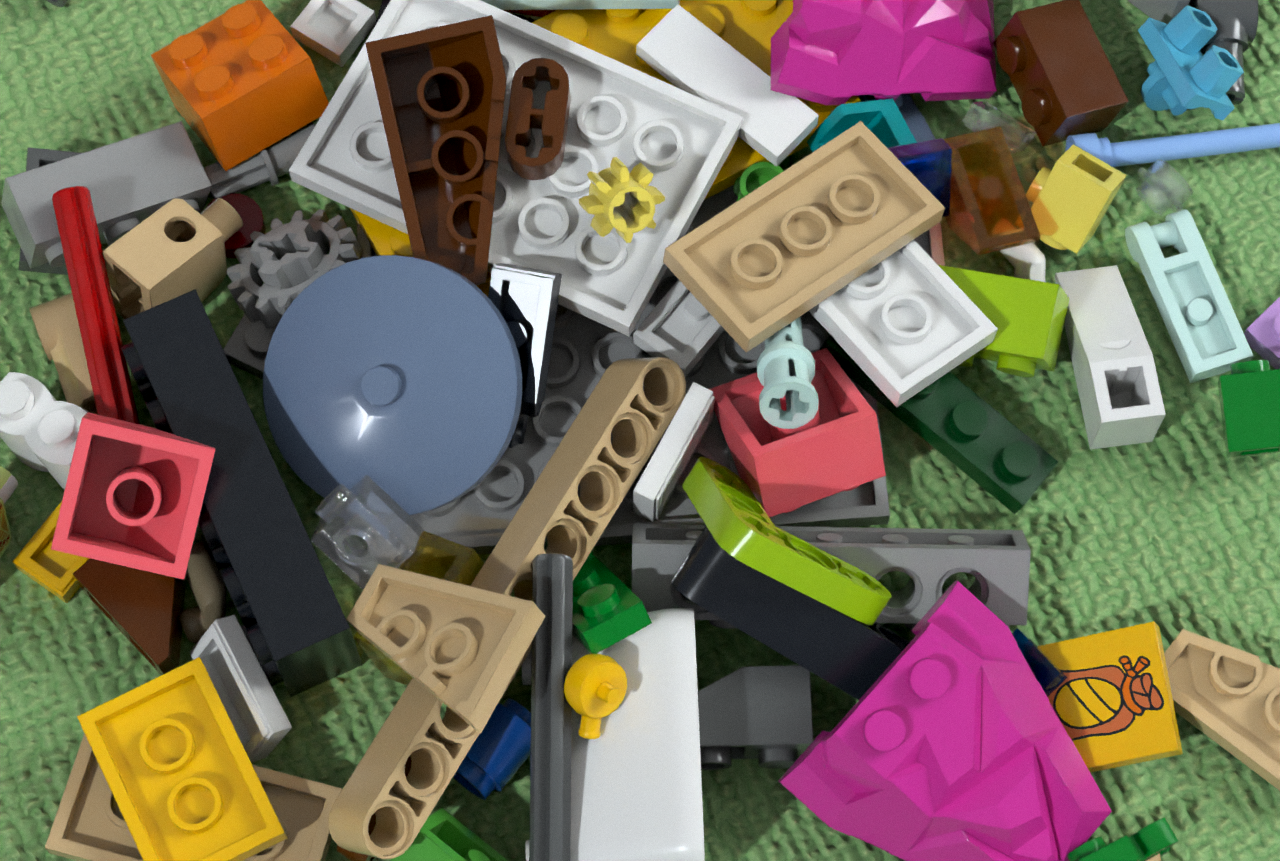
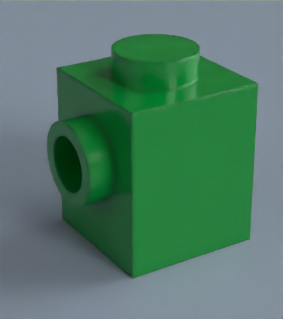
M1253 360L1231 364V374L1221 375L1218 380L1226 458L1280 452V369L1270 370L1269 360Z

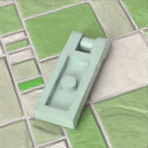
M1183 209L1167 214L1165 222L1152 226L1145 221L1128 226L1125 229L1127 247L1132 258L1139 263L1189 382H1197L1231 371V364L1251 361L1254 355L1190 212ZM1171 245L1179 250L1180 254L1164 258L1161 251L1162 248Z

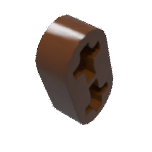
M547 58L531 59L523 63L516 70L512 80L505 135L507 159L510 167L516 174L529 180H542L553 175L561 167L564 158L571 101L568 74L564 67L555 60ZM538 81L550 82L551 90L546 93L544 109H535L532 91L536 90ZM532 128L542 129L544 148L540 149L539 155L536 158L527 157L525 147H529L531 143Z

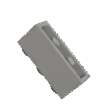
M180 121L5 178L1 205L30 269L49 262L51 267L65 266L66 263L52 201L53 194L60 189L74 186H85L88 188L91 194L101 245L108 243L110 246L174 198L183 199L197 212L201 213L212 185L184 125Z

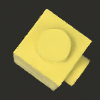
M1073 144L1056 161L1052 170L1043 166L1036 175L1025 195V198L1033 202V205L1023 223L1034 228L1038 238L1045 244L1059 250L1069 249L1077 254L1095 233L1127 175Z

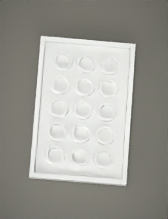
M390 0L366 42L485 16H493L507 81L487 271L491 273L493 264L506 263L560 273L562 278L558 299L559 305L630 337L667 269V266L663 263L665 248L685 236L740 135L743 116L481 0ZM364 44L290 167L289 173L293 182L408 234L366 44ZM535 58L555 60L564 67L569 78L571 99L565 152L561 167L553 175L542 180H529L516 174L508 163L505 143L514 74L523 63ZM538 81L536 90L532 91L535 109H544L546 93L551 90L550 82ZM532 128L531 143L529 147H525L527 157L536 158L539 155L540 149L544 148L542 129ZM613 157H617L622 161L629 173L636 165L642 163L654 174L649 186L656 187L665 196V201L655 205L653 220L656 223V227L654 229L645 227L643 230L633 233L630 243H626L618 235L614 227L608 235L601 237L590 226L595 215L588 214L579 205V199L589 195L591 181L587 176L588 172L599 173L601 170L609 168Z

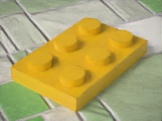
M200 657L77 716L143 861H243L287 839Z

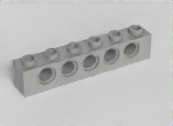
M633 524L632 592L642 600L646 611L694 608L695 620H709L711 625L719 628H736L689 600L671 584V580L706 525ZM776 526L859 568L877 581L884 574L891 571H900L909 575L910 580L904 588L890 592L892 597L877 618L876 622L905 623V626L912 630L946 592L942 588L945 580L952 574L966 572L975 576L973 584L967 590L1003 621L1008 628L1009 625H1027L1031 549L1023 530Z

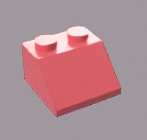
M827 348L811 353L815 360V376L811 384L818 393L819 406L815 417L804 426L795 429H782L772 426L764 420L759 409V395L764 386L761 385L757 372L709 389L713 391V396L715 397L714 411L738 474L749 486L769 518L781 513L795 511L803 505L842 491L853 490L861 484L886 476L877 415ZM785 396L783 398H780L781 409L783 411H786Z
M87 412L81 420L51 550L184 580L216 448L153 427Z

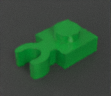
M1164 817L1142 828L1129 837L1126 835L1108 845L1102 836L1094 838L1070 852L1068 859L1069 861H1146L1159 853L1160 857L1171 850L1170 846L1176 844L1178 839Z

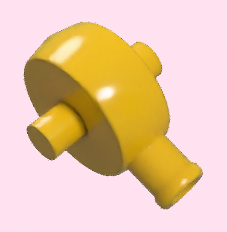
M596 653L585 655L572 665L565 678V698L568 704L581 715L578 734L582 738L597 739L600 737L601 719L610 715L619 707L627 690V677L624 669L609 656Z

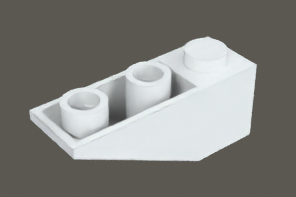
M1117 265L1056 273V284H1059L1070 298L1064 325L1090 450L1152 442L1166 413L1153 354Z

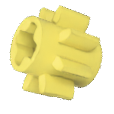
M617 157L612 158L609 168L603 169L599 173L589 171L587 174L591 181L589 195L580 198L579 205L588 214L595 215L590 226L601 237L608 235L614 227L618 235L626 243L632 241L633 233L639 232L645 227L654 229L656 227V223L653 220L655 205L665 201V196L656 187L649 186L654 174L642 163L636 165L629 173L626 165Z

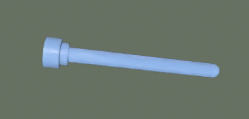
M1280 123L1110 143L1107 137L1098 138L1094 132L1076 134L1067 137L1065 152L1074 144L1108 165L1120 167L1279 148Z

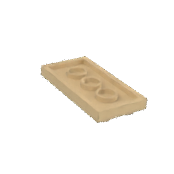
M860 121L666 247L663 263L747 353L941 221L945 207Z
M84 733L45 849L50 854L76 861H143ZM253 765L287 839L243 861H325L332 840L328 828L329 813L342 788Z

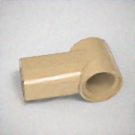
M72 293L30 307L29 310L49 361H54L66 401L81 407L86 412L98 415Z

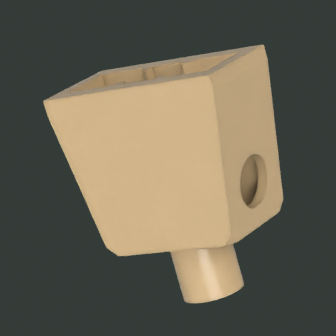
M174 198L107 247L103 254L115 311L124 319H127L195 289L202 303L223 282L227 275L224 242L243 226V221L238 212L221 198H217L201 213L197 212L183 199Z

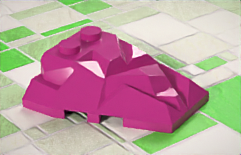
M793 0V12L771 37V90L823 105L845 104L851 96L874 95L875 100L893 98L895 101L901 94L921 93L925 101L989 99L997 91L995 46L993 44L995 41L993 0Z
M954 581L911 630L916 635L914 639L831 732L822 731L778 782L828 827L858 838L906 861H1069L1068 854L1083 845L1109 816L1112 810L1072 739L1059 720L1008 626L959 581Z

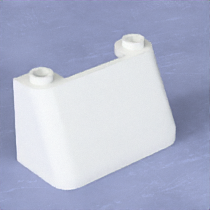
M671 608L647 612L652 624L597 653L613 658L624 669L627 677V690L619 707L610 715L601 719V735L597 739H586L579 736L578 729L580 728L581 715L572 708L570 861H705L694 608ZM572 634L573 665L578 659L591 653ZM532 649L522 664L523 685H531ZM526 840L525 843L526 861H529L530 840Z

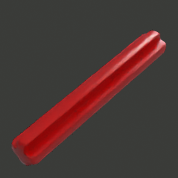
M85 186L63 188L53 194L52 201L98 415L140 424L127 362L121 350L123 344L91 194Z

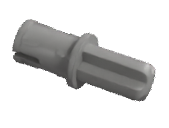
M314 123L307 124V126L300 128L228 171H225L219 162L205 167L204 170L212 185L210 189L211 196L216 199L231 193L238 194L267 181H270L272 186L278 184L277 177L289 173L290 167L313 131Z

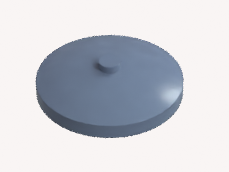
M379 255L347 262L328 271L308 285L293 300L275 328L268 347L263 373V399L266 417L275 443L286 462L306 485L322 497L348 510L374 516L398 517L431 511L452 503L480 484L494 469L506 451L516 429L522 401V371L516 343L506 321L493 302L475 284L452 269L435 262L415 257Z

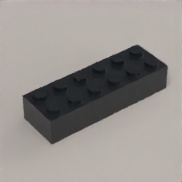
M196 289L124 319L123 322L132 342L122 346L121 350L156 428L216 448L198 523L244 626L257 621V624L245 629L269 683L282 678L290 697H293L361 666L362 662L348 622Z

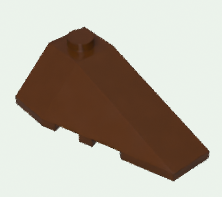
M485 16L366 42L413 257L450 268L476 286L486 284L507 81L493 16Z

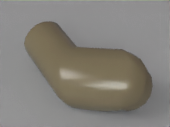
M206 542L192 545L185 574L198 606L187 608L179 615V620L188 641L192 643H197L215 619L223 618L226 614V584Z

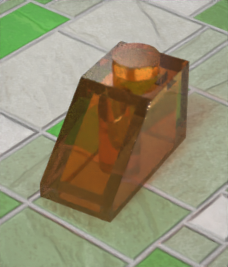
M1001 126L942 139L930 175L939 201L945 207L943 213L948 227L978 255L1038 242L1040 233Z

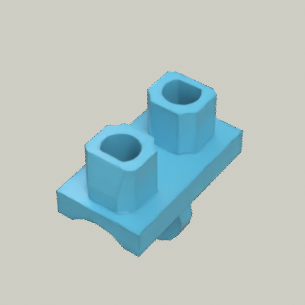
M1187 5L1168 24L1149 17L1138 29L1139 34L1156 60L1147 67V72L1150 76L1143 83L1140 92L1145 104L1151 110L1163 111L1170 109L1171 113L1177 116L1183 114L1187 109L1204 107L1209 108L1216 119L1223 121L1235 109L1226 92L1244 71L1237 59L1223 48L1213 45L1202 55L1200 49L1218 30L1206 12Z

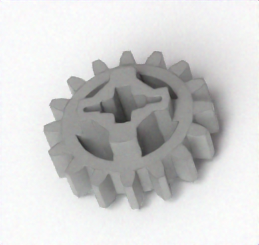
M319 209L310 219L306 220L301 210L295 211L291 222L282 224L278 218L271 220L272 230L268 233L263 234L256 231L251 233L250 237L253 240L251 248L236 249L234 254L240 264L227 268V274L232 281L228 285V289L240 310L244 311L250 322L253 323L261 318L266 328L272 329L280 321L293 300L313 281L340 265L361 259L359 254L363 252L362 247L352 228L347 227L340 215L329 220L326 212Z

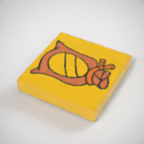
M1155 621L1026 649L1032 672L1042 686L1050 704L1090 773L1183 754L1160 628Z

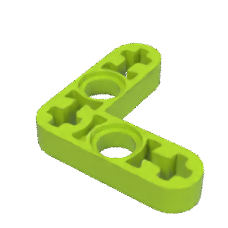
M699 457L682 483L684 491L718 545L743 564L867 625L875 623L891 599L892 595L887 588L866 572L776 527L749 486L738 475L718 462L706 457Z

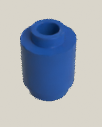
M510 698L503 705L498 703L482 733L478 735L453 778L465 789L482 800H486L493 790L502 791L530 756L531 713Z

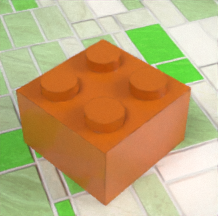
M247 0L242 4L235 5L219 17L188 34L179 36L171 44L151 54L175 108L225 171L318 119L329 104L310 56L261 0Z

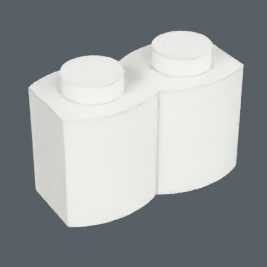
M9 372L0 382V437L22 463L35 470L50 472L58 484L65 490L81 420L87 412L75 404L56 401L45 385L34 377L23 373Z

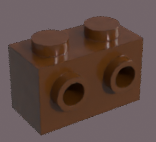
M1063 0L1018 11L993 42L997 50L998 62L1002 70L1009 75L1021 100L1024 117L1034 127L1043 147L1066 141L1069 135L1104 131L1129 102L1079 0Z

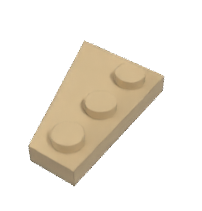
M378 564L346 620L360 635L481 734L541 626L545 615L533 601Z

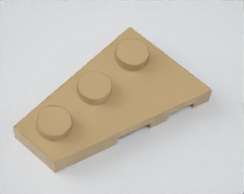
M1182 629L1164 652L1175 712L1280 791V668L1261 662L1257 655Z

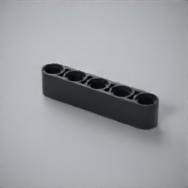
M707 526L671 580V584L689 600L858 700L910 643L876 621L873 625L859 622L743 564L718 545Z

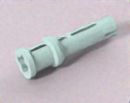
M800 316L764 341L765 350L757 360V377L761 385L764 386L759 395L760 413L769 424L782 429H795L806 425L815 417L819 406L818 393L811 384L815 376V360L811 352L803 345L802 320ZM784 396L786 398V411L781 409L780 398Z

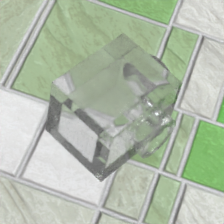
M366 474L350 490L344 484H340L321 502L315 511L321 518L310 541L363 590L378 564L398 568L414 553L423 528Z

